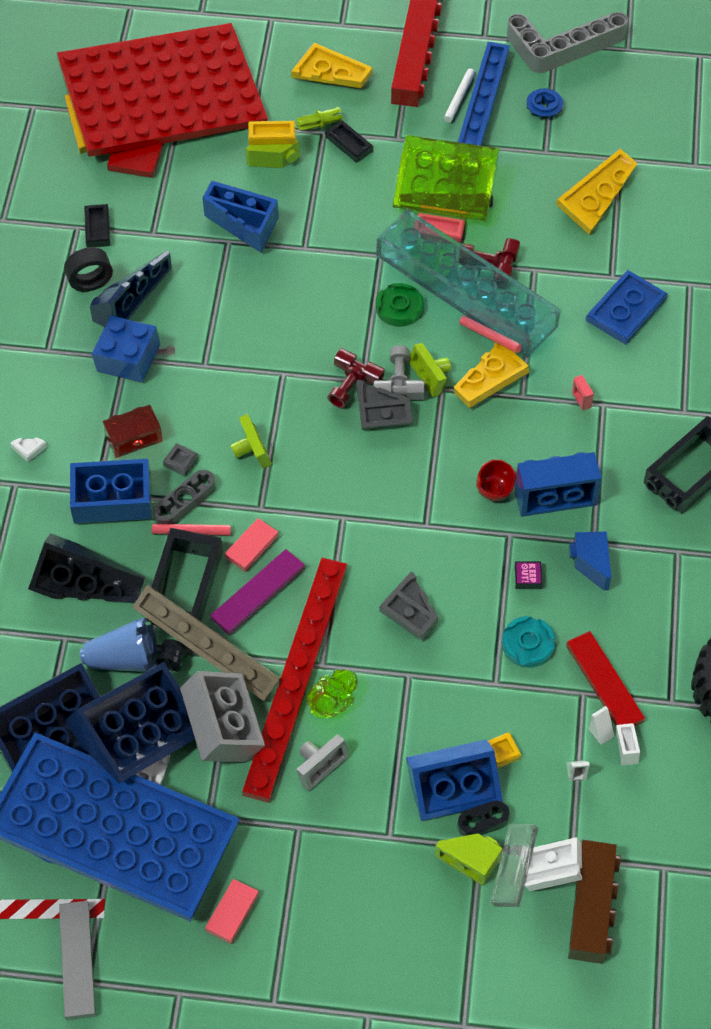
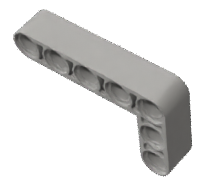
M614 12L544 40L525 15L513 14L508 18L507 39L530 70L541 74L623 41L626 37L628 17L624 13Z

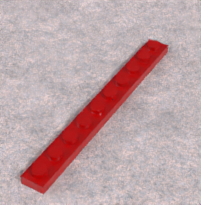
M321 557L261 734L265 746L254 755L242 790V796L267 803L270 802L347 570V563Z

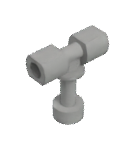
M399 345L390 349V361L395 364L394 375L389 380L374 381V387L386 389L395 395H407L410 400H424V380H409L404 375L405 364L410 360V350L407 347Z

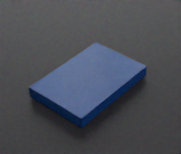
M627 270L586 315L585 321L626 345L667 299L668 293Z

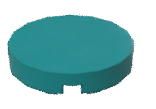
M531 616L519 617L507 624L502 635V649L505 656L512 663L521 667H537L543 665L551 658L555 649V635L552 628L545 621L539 618L538 620L532 619Z

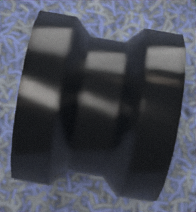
M166 639L162 644L163 651L158 654L156 662L158 665L164 662L170 671L178 672L183 667L182 659L187 656L189 649L177 640Z

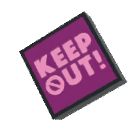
M515 561V589H542L541 561Z

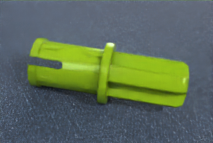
M339 107L322 112L316 110L314 114L298 117L296 119L297 128L299 131L315 127L321 129L324 125L340 122L342 114H337L341 110Z

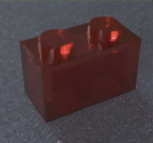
M151 405L137 407L130 412L114 415L103 421L105 436L115 458L163 442L161 427Z

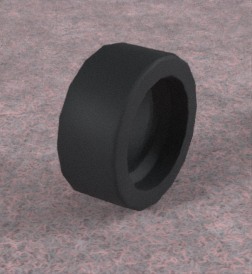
M89 247L78 250L70 255L64 264V271L68 282L76 291L88 292L99 289L109 282L113 274L106 252L100 248ZM88 266H99L92 272L78 274L79 271Z

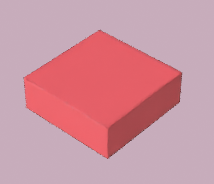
M583 375L575 377L572 394L584 411L592 407L594 393Z

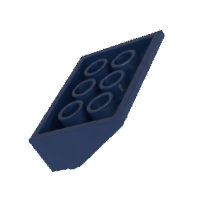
M164 662L80 707L65 720L79 744L119 784L195 740L180 687Z
M82 663L73 666L0 706V753L11 772L16 767L34 733L89 754L79 744L65 721L77 709L100 697Z

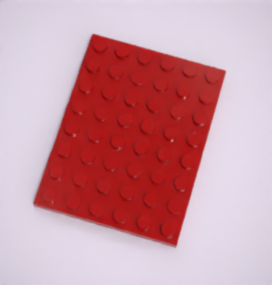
M232 23L57 52V60L88 157L248 128V122L268 121Z

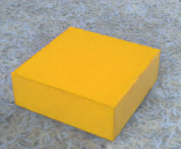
M510 732L488 741L495 752L497 769L521 759V753Z

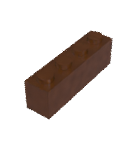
M582 839V868H580L582 880L576 881L568 959L603 964L605 955H611L613 937H608V928L614 927L616 910L610 908L611 899L616 900L618 892V882H613L614 872L619 873L621 855H616L617 844Z

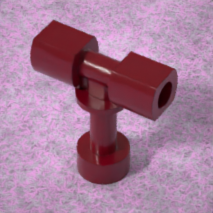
M507 238L503 251H497L496 255L475 251V245L465 243L460 261L471 264L472 260L494 264L493 269L496 270L494 284L508 287L513 269L511 265L512 262H516L520 241Z
M340 348L334 358V366L345 370L347 377L340 387L332 388L327 396L329 402L338 408H344L350 399L348 392L356 381L365 380L374 385V381L383 379L385 369L372 362H368L365 365L356 360V354Z

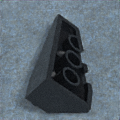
M50 533L43 544L28 590L53 599L65 597L78 598V600L103 599L104 601L135 603L146 577L76 542Z

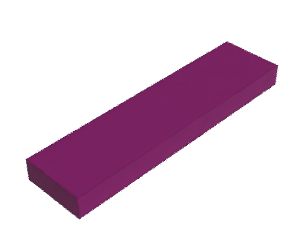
M285 549L210 615L211 620L230 636L305 569V564Z

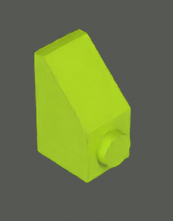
M296 138L295 144L249 145L245 148L246 164L254 167L283 168L300 157L299 140Z
M477 833L438 841L435 845V857L483 886L501 860L503 848L500 847L495 839L489 836L483 837Z

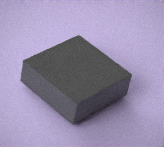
M176 443L163 460V466L185 477L198 460V453Z

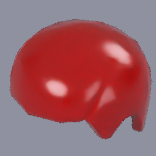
M492 459L481 467L476 479V488L482 497L490 501H502L509 497L514 490L516 473L507 462Z

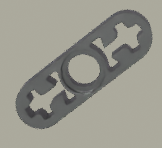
M208 470L195 472L158 502L153 509L155 522L157 524H175L215 490V477L213 473ZM208 480V485L203 483L199 485V481L206 482ZM182 494H189L192 497L187 503H181L177 500ZM161 512H164V513L170 512V516H167V515L161 516Z

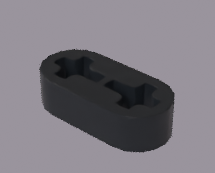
M496 800L465 810L458 818V831L462 836L477 833L485 835L502 829L508 823L509 808L502 801ZM493 810H496L498 814L502 813L500 820H497L495 816L491 817ZM467 819H470L472 823L476 822L474 829L465 826Z

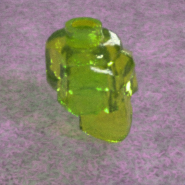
M339 669L334 670L332 676L324 675L320 677L319 682L313 686L307 696V703L311 708V713L318 718L324 719L325 717L333 718L338 713L345 712L354 702L355 697L352 693L358 685L355 672Z

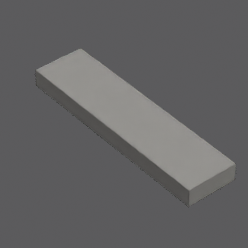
M81 901L59 904L65 1019L96 1017L89 902Z

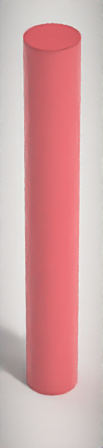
M462 316L459 321L460 325L515 353H519L522 349V344L466 316Z
M152 524V534H169L170 528L205 535H231V525Z

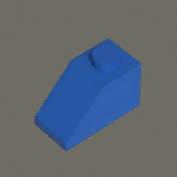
M607 531L575 532L574 541L569 542V557L574 558L575 569L602 590H609L611 568Z

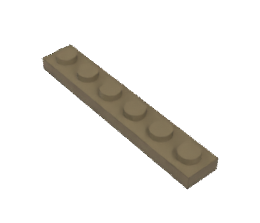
M149 585L145 587L132 606L137 612L222 672L242 673L247 690L263 701L268 698L281 679Z

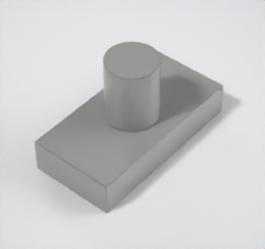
M338 734L335 735L320 749L310 741L302 745L300 755L307 761L296 769L302 786L310 791L350 756L345 740Z

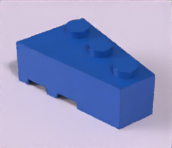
M211 181L203 196L205 217L262 253L279 219L277 199L216 181Z

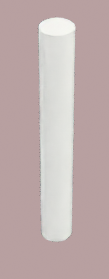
M473 69L466 71L443 118L445 122H452L475 76Z

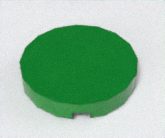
M405 283L388 285V288L382 289L376 298V313L388 325L396 327L411 325L421 317L424 311L422 294H419L412 285Z

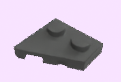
M361 380L356 381L362 430L412 425L410 399L408 397L392 394L386 389L370 386Z
M410 572L379 606V611L421 641L438 623V616L433 607L429 605L428 598L425 592L420 589L413 572Z

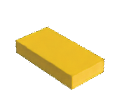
M295 121L248 122L249 145L295 144Z

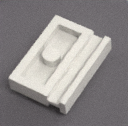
M577 837L525 849V876L527 877L525 887L529 891L582 880V875L580 874V868H582V843Z

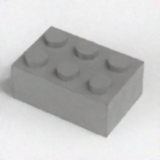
M197 671L180 687L202 761L248 762L265 746L242 673Z

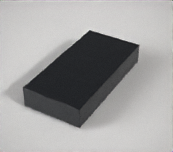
M343 120L325 131V137L356 163L373 152V145Z
M108 204L84 206L86 247L110 246Z

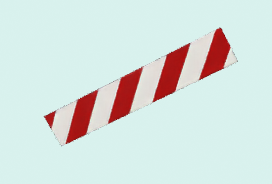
M105 899L0 900V919H60L59 904L81 901L89 902L90 918H104Z

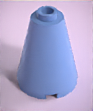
M139 618L84 643L83 649L80 650L82 664L94 670L147 672L158 666L157 662H153V655L158 654V648L152 625L145 624L148 621L147 618Z

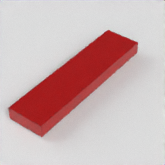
M591 631L567 641L566 647L602 705L608 708L610 718L615 726L634 724L635 727L645 721L644 715Z

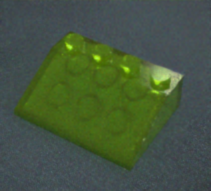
M406 135L399 165L393 208L486 221L498 169L499 148Z

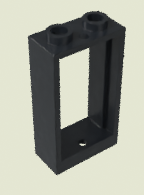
M706 416L646 469L643 482L652 493H656L664 499L670 508L676 509L681 514L711 489V470L685 493L664 477L661 472L699 438H702L711 446V418L709 416Z
M170 528L151 587L159 593L161 592L174 551L208 557L192 612H188L201 622L223 552L222 539L220 537ZM148 619L147 622H150L151 624L157 626L156 624H154L152 621H150V620Z

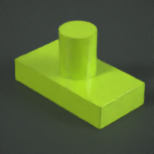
M423 343L415 344L410 355V365L420 380H424V386L432 397L441 395L447 380L444 373L451 370L450 360L447 357L434 360Z
M248 413L239 417L247 437L230 445L236 458L253 451L263 469L272 465L256 426Z

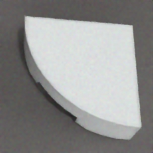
M18 438L10 443L11 448L27 462H30L47 448L46 442L39 438Z

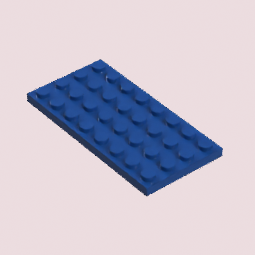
M38 733L33 734L0 793L1 841L190 922L239 824V818L138 775H133L119 784L92 756Z

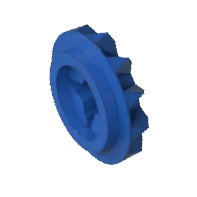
M546 88L537 89L527 97V109L530 110L531 115L537 114L539 119L542 116H546L549 119L552 115L557 116L559 111H562L563 99L554 90ZM542 100L546 105H548V107H544L541 104Z

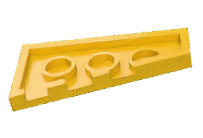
M620 148L559 197L556 205L590 235L635 170L637 163Z

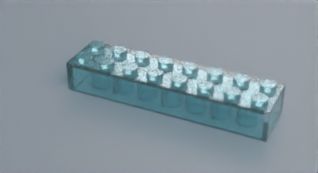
M409 209L403 212L377 237L376 256L468 318L522 344L520 352L525 356L529 357L558 328L561 309Z

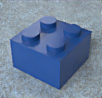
M110 316L92 352L96 371L143 383L160 346L157 327Z

